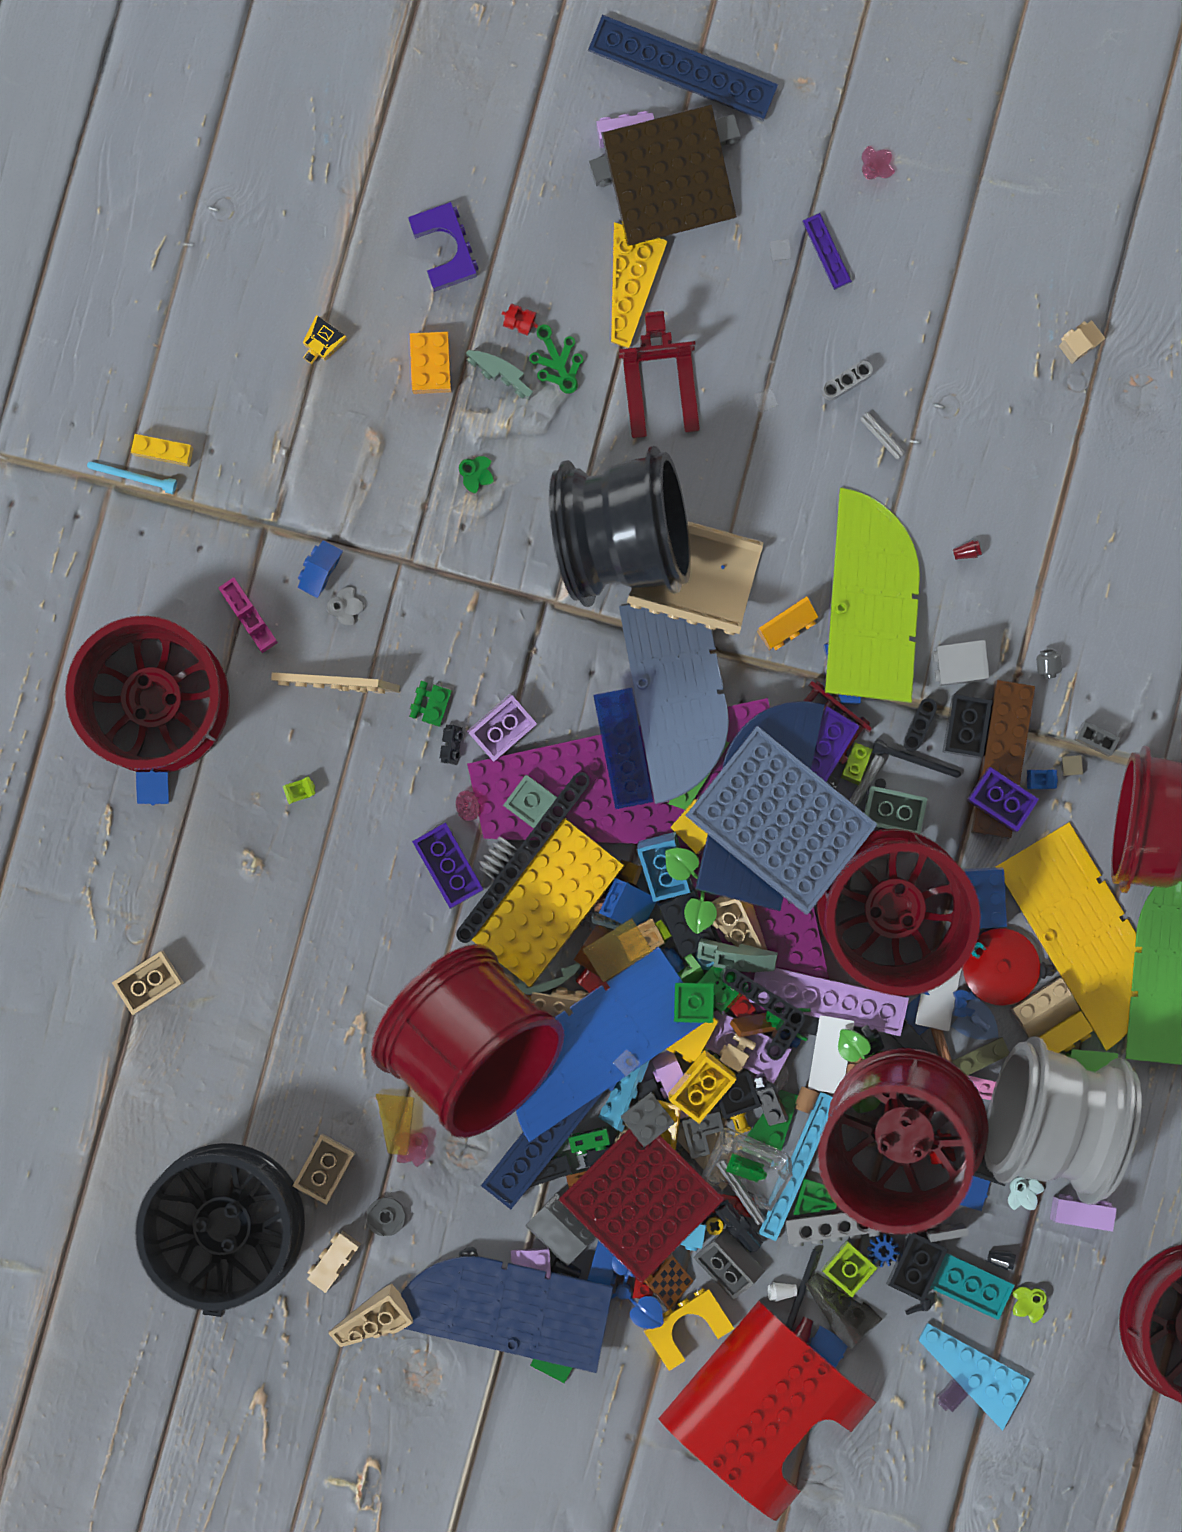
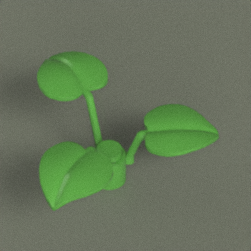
M672 848L665 851L667 872L673 879L686 880L691 873L698 880V875L693 870L699 866V860L693 852L683 848ZM701 891L700 900L690 899L684 909L686 922L696 934L711 926L717 917V910L714 904L704 901L705 891Z
M841 1029L838 1051L842 1058L850 1062H856L860 1057L866 1059L876 1054L866 1055L870 1052L871 1046L863 1035L853 1030ZM871 1095L851 1106L856 1112L864 1113L876 1109L881 1101Z

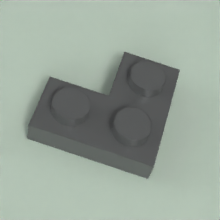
M720 1112L707 1114L700 1124L692 1118L682 1121L691 1159L710 1155L706 1135L724 1131Z

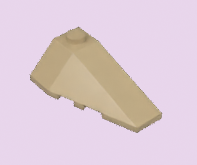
M391 1283L359 1306L332 1328L328 1334L340 1347L362 1342L363 1339L378 1338L382 1334L398 1333L412 1324L413 1320L406 1302Z

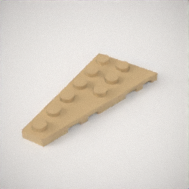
M273 672L271 680L277 681L280 686H289V683H295L297 687L313 685L314 688H325V686H328L331 689H338V691L350 692V690L362 693L370 691L378 694H385V692L399 693L400 685L379 679Z

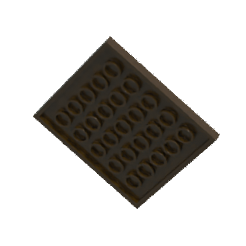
M712 105L601 132L627 246L737 218Z

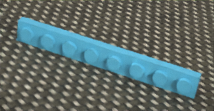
M821 1091L769 1206L765 1221L758 1234L774 1241L777 1240L820 1142L823 1128L828 1120L832 1096Z

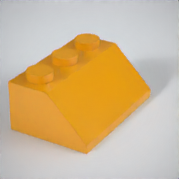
M806 596L759 627L757 633L769 651L773 648L776 651L785 645L783 641L790 638L793 640L800 635V630L805 627L808 630L817 624L815 620L818 619V615Z

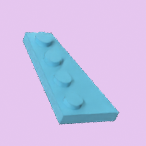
M649 1061L617 1082L606 1104L602 1107L598 1118L615 1129L623 1131L624 1125H622L623 1120L620 1116L629 1110L628 1107L631 1099L636 1098L638 1092L636 1086L639 1082H642Z

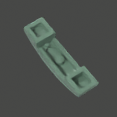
M575 963L561 968L563 976L530 988L526 987L525 982L515 985L524 994L547 991L568 980L580 968V964Z

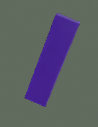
M818 213L803 220L802 223L833 289L836 290L851 283L850 276L821 214Z

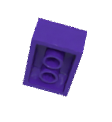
M989 767L966 801L1013 832H1018L1039 799Z

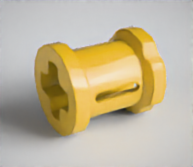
M746 1112L730 1118V1120H733L736 1135L752 1130L748 1126L745 1117Z
M716 1216L707 1219L705 1223L707 1231L711 1235L720 1234L723 1230L721 1219ZM717 1221V1225L719 1226V1228H714L713 1230H710V1223H715Z

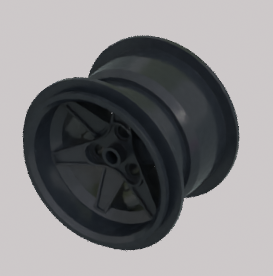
M651 446L647 450L646 457L614 464L601 475L588 476L580 468L576 469L569 460L562 461L559 469L552 472L549 485V510L553 543L564 585L574 601L579 600L584 607H590L594 604L596 596L601 594L606 584L618 582L631 588L666 585L673 594L680 592L682 584L688 583L691 569V552L687 515L678 474L667 452L661 453L657 446Z

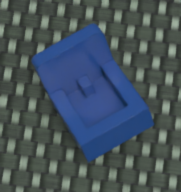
M1027 770V789H1057V770Z

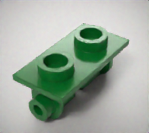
M732 1153L726 1172L757 1183L758 1180H764L767 1177V1173L763 1169L764 1164Z

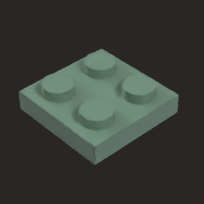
M526 774L503 806L535 828L557 797Z

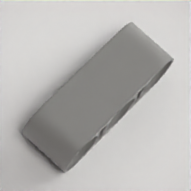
M861 361L824 384L822 389L823 397L828 401L835 400L863 383L870 377L873 371L872 365L868 361ZM866 367L868 374H860L858 368ZM850 377L852 384L845 385L842 378ZM832 386L835 388L836 393L829 395L826 392V388Z

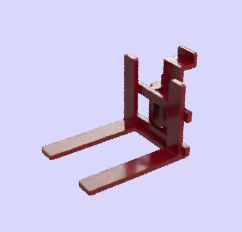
M664 311L646 312V334L640 336V347L619 349V360L623 359L631 436L633 439L647 436L639 362L676 358L684 431L686 433L699 431L700 426L691 358L692 352L695 351L694 346H696L695 341L672 343L671 332L666 333ZM661 337V345L651 346V338Z

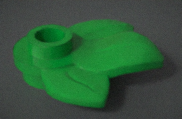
M478 456L473 460L464 459L459 464V472L463 476V485L471 493L476 494L479 485H490L494 482L491 472L487 469L492 462L489 458ZM467 465L472 467L470 472L465 471Z

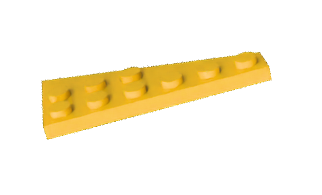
M615 222L613 235L611 343L630 348L668 241L657 238L627 246L623 225Z

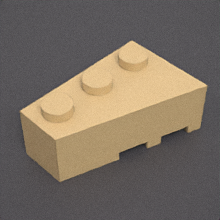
M342 1231L340 1234L336 1232L330 1240L333 1243L329 1249L325 1248L320 1254L319 1258L321 1261L318 1265L313 1264L307 1272L310 1275L307 1280L325 1293L361 1245L360 1242L345 1231Z

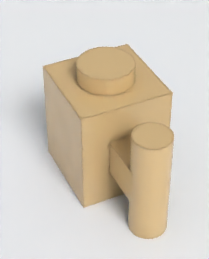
M736 1033L733 1039L738 1041L739 1044L737 1047L731 1043L728 1046L724 1045L719 1053L721 1056L719 1061L737 1072H741L750 1057L748 1053L744 1052L745 1048L748 1047L754 1050L757 1044L745 1036L739 1037Z

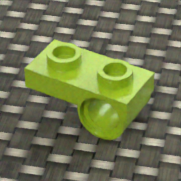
M855 742L840 778L859 785L873 749Z

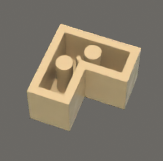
M1092 320L1089 323L1084 321L1076 327V331L1071 329L1061 338L1062 342L1059 347L1072 364L1106 339Z

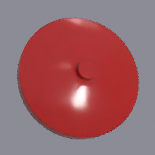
M992 929L980 934L977 942L983 944L986 950L978 948L976 953L980 957L976 958L971 954L962 967L967 986L976 997L989 1004L1011 1005L1023 1000L1032 992L1040 975V960L1035 947L1024 935L1010 929Z

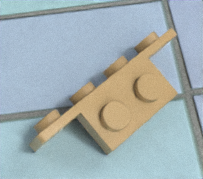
M557 987L552 989L551 995L533 992L531 1001L542 1011H546L551 1015H559L565 1010L568 1016L573 1014L570 1006L589 993L583 990L571 991L564 987Z

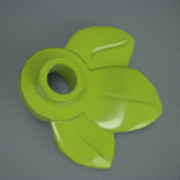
M1019 1287L1012 1292L1013 1296L1018 1300L1013 1307V1314L1015 1316H1029L1032 1323L1038 1322L1043 1317V1305L1046 1303L1047 1295L1042 1289L1034 1288L1031 1290L1027 1287ZM1039 1296L1040 1301H1035L1033 1297Z

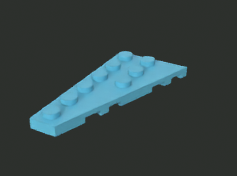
M927 1323L918 1338L920 1343L1003 1431L1030 1379Z

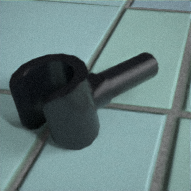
M925 1299L924 1302L920 1301L921 1306L906 1310V1315L930 1310L931 1299Z

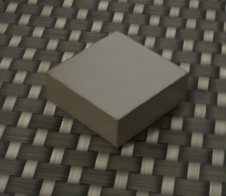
M1081 755L1061 757L1063 776L1083 774Z

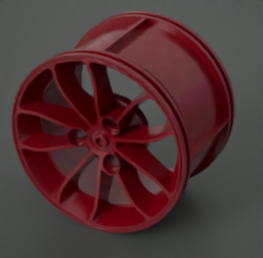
M132 616L103 626L93 633L79 648L69 667L66 679V707L77 735L90 750L101 758L135 772L153 769L154 771H168V773H171L197 762L218 741L229 714V685L218 658L202 641L188 630L174 622L159 617ZM145 639H159L162 643V655L157 668H145L140 646L141 642ZM171 642L186 648L199 660L198 663L175 676L165 671L170 656ZM132 643L138 671L127 677L105 666L106 661L115 652ZM195 671H206L210 683L208 690L201 693H181L178 684L180 681ZM102 673L112 675L123 682L121 695L103 696L97 694L94 691V686L98 675ZM143 676L149 678V683L146 686L140 685V679ZM170 695H175L177 699L173 705H169L167 702V698ZM210 698L207 714L200 728L179 712L183 700ZM94 701L122 704L125 715L118 720L107 734H104L96 719ZM141 709L146 710V717L144 719L137 717V713ZM173 718L187 725L194 733L193 738L180 749L171 740L165 725ZM132 720L140 725L138 738L133 748L125 752L113 744V738L118 730ZM148 727L159 728L172 752L171 754L156 758L138 756L142 750Z
M903 829L872 831L817 902V915L822 933L843 969L863 986L889 995L906 996L920 994L937 988L950 980L969 959L977 942L980 929L979 902L975 889L966 873L939 844L922 834ZM903 851L919 853V859L907 880L897 877V853ZM889 853L890 878L879 882L863 865L878 856ZM928 857L942 869L949 883L938 884L920 891L915 886V882ZM856 870L862 872L873 886L868 895L856 893L844 887ZM897 884H904V889L901 892L894 891V887ZM840 893L865 903V913L847 918L836 924L835 909ZM938 893H951L954 901L953 912L949 914H936L925 911V900ZM879 907L880 912L878 915L873 916L870 914L872 908ZM905 916H911V923L904 924L902 922ZM923 919L951 922L941 943L933 951H930L922 935L917 930ZM869 922L873 930L860 947L851 949L842 938V934L853 925ZM912 934L922 949V958L906 964L901 959L899 953V938ZM880 935L892 938V954L895 965L877 964L861 956Z

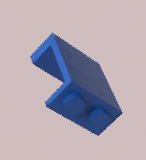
M615 878L599 913L632 929L649 919L657 901L653 902L650 894Z

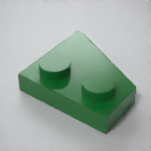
M804 1178L793 1214L800 1215L836 1209L837 1205L827 1192L824 1184Z

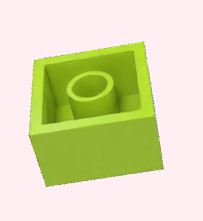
M846 1240L821 1270L853 1297L875 1272L877 1267Z

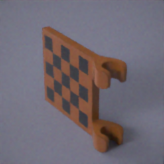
M672 1253L665 1259L666 1261L653 1276L650 1275L644 1281L669 1310L693 1282L692 1278L673 1257Z

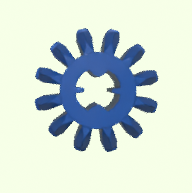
M883 1234L882 1240L879 1236H875L876 1243L870 1239L869 1242L874 1246L867 1247V1250L873 1252L867 1256L868 1258L875 1257L872 1261L874 1265L879 1261V1266L883 1267L884 1261H886V1264L891 1266L889 1259L897 1261L893 1254L898 1255L900 1251L893 1249L897 1248L899 1244H892L894 1241L893 1237H890L887 1241L886 1234ZM881 1246H885L888 1250L887 1254L884 1252L885 1255H881L878 1251L879 1248L882 1249Z

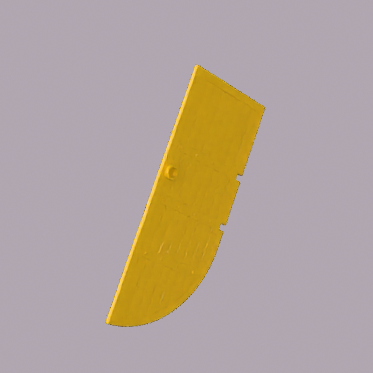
M1068 822L995 867L1004 868L1005 885L1072 993L1102 1046L1107 1051L1128 1033L1131 996L1138 997V991H1131L1135 952L1141 953L1142 947H1135V929L1128 918L1124 921H1121L1119 918L1125 914L1105 880L1100 884L1096 880L1102 875L1072 825Z

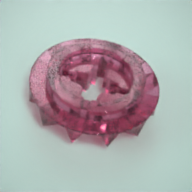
M469 790L462 791L456 798V810L459 816L466 821L477 819V815L481 813L479 810L481 805L478 803L479 797L475 796V792H470Z

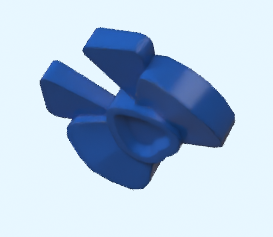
M965 990L954 991L953 995L956 1000L952 1014L956 1017L972 1016L976 1010L966 1007V1001L976 999L975 995Z

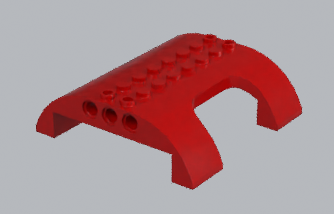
M758 1300L658 1419L681 1444L734 1491L767 1517L777 1521L801 1492L787 1478L785 1479L782 1474L783 1462L795 1446L816 1423L823 1420H833L852 1432L877 1402L862 1389L860 1390Z

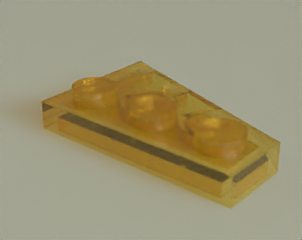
M376 1094L388 1154L408 1156L415 1098Z

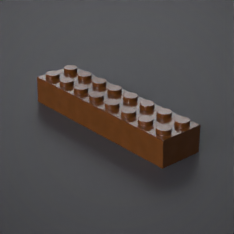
M1001 680L994 682L979 780L987 768L991 767L1020 786L1035 686ZM975 806L971 833L1007 839L1012 838V830Z

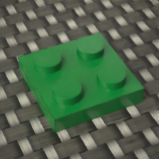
M675 983L674 1022L713 1023L714 984Z

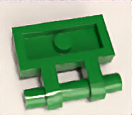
M421 681L419 688H416L415 693L417 694L414 703L410 706L411 712L409 717L416 719L419 712L424 714L422 722L440 727L452 690L433 684L432 691L430 692L426 690L428 683ZM424 696L429 697L426 708L421 707Z

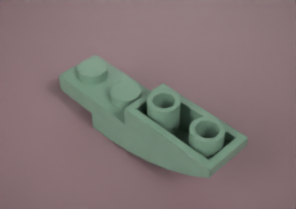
M468 350L466 352L467 361L473 367L478 366L482 370L481 374L488 380L492 378L496 381L501 376L500 380L509 387L511 385L516 389L514 392L521 399L525 397L529 400L533 396V391L521 381L524 378V373L509 362L480 351Z
M701 938L697 958L714 962V967L718 968L733 967L738 971L769 972L775 971L778 953L741 943L739 947Z

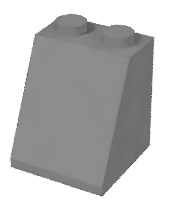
M985 640L937 646L935 651H933V662L937 663L935 681L939 682V686L984 682L989 679Z

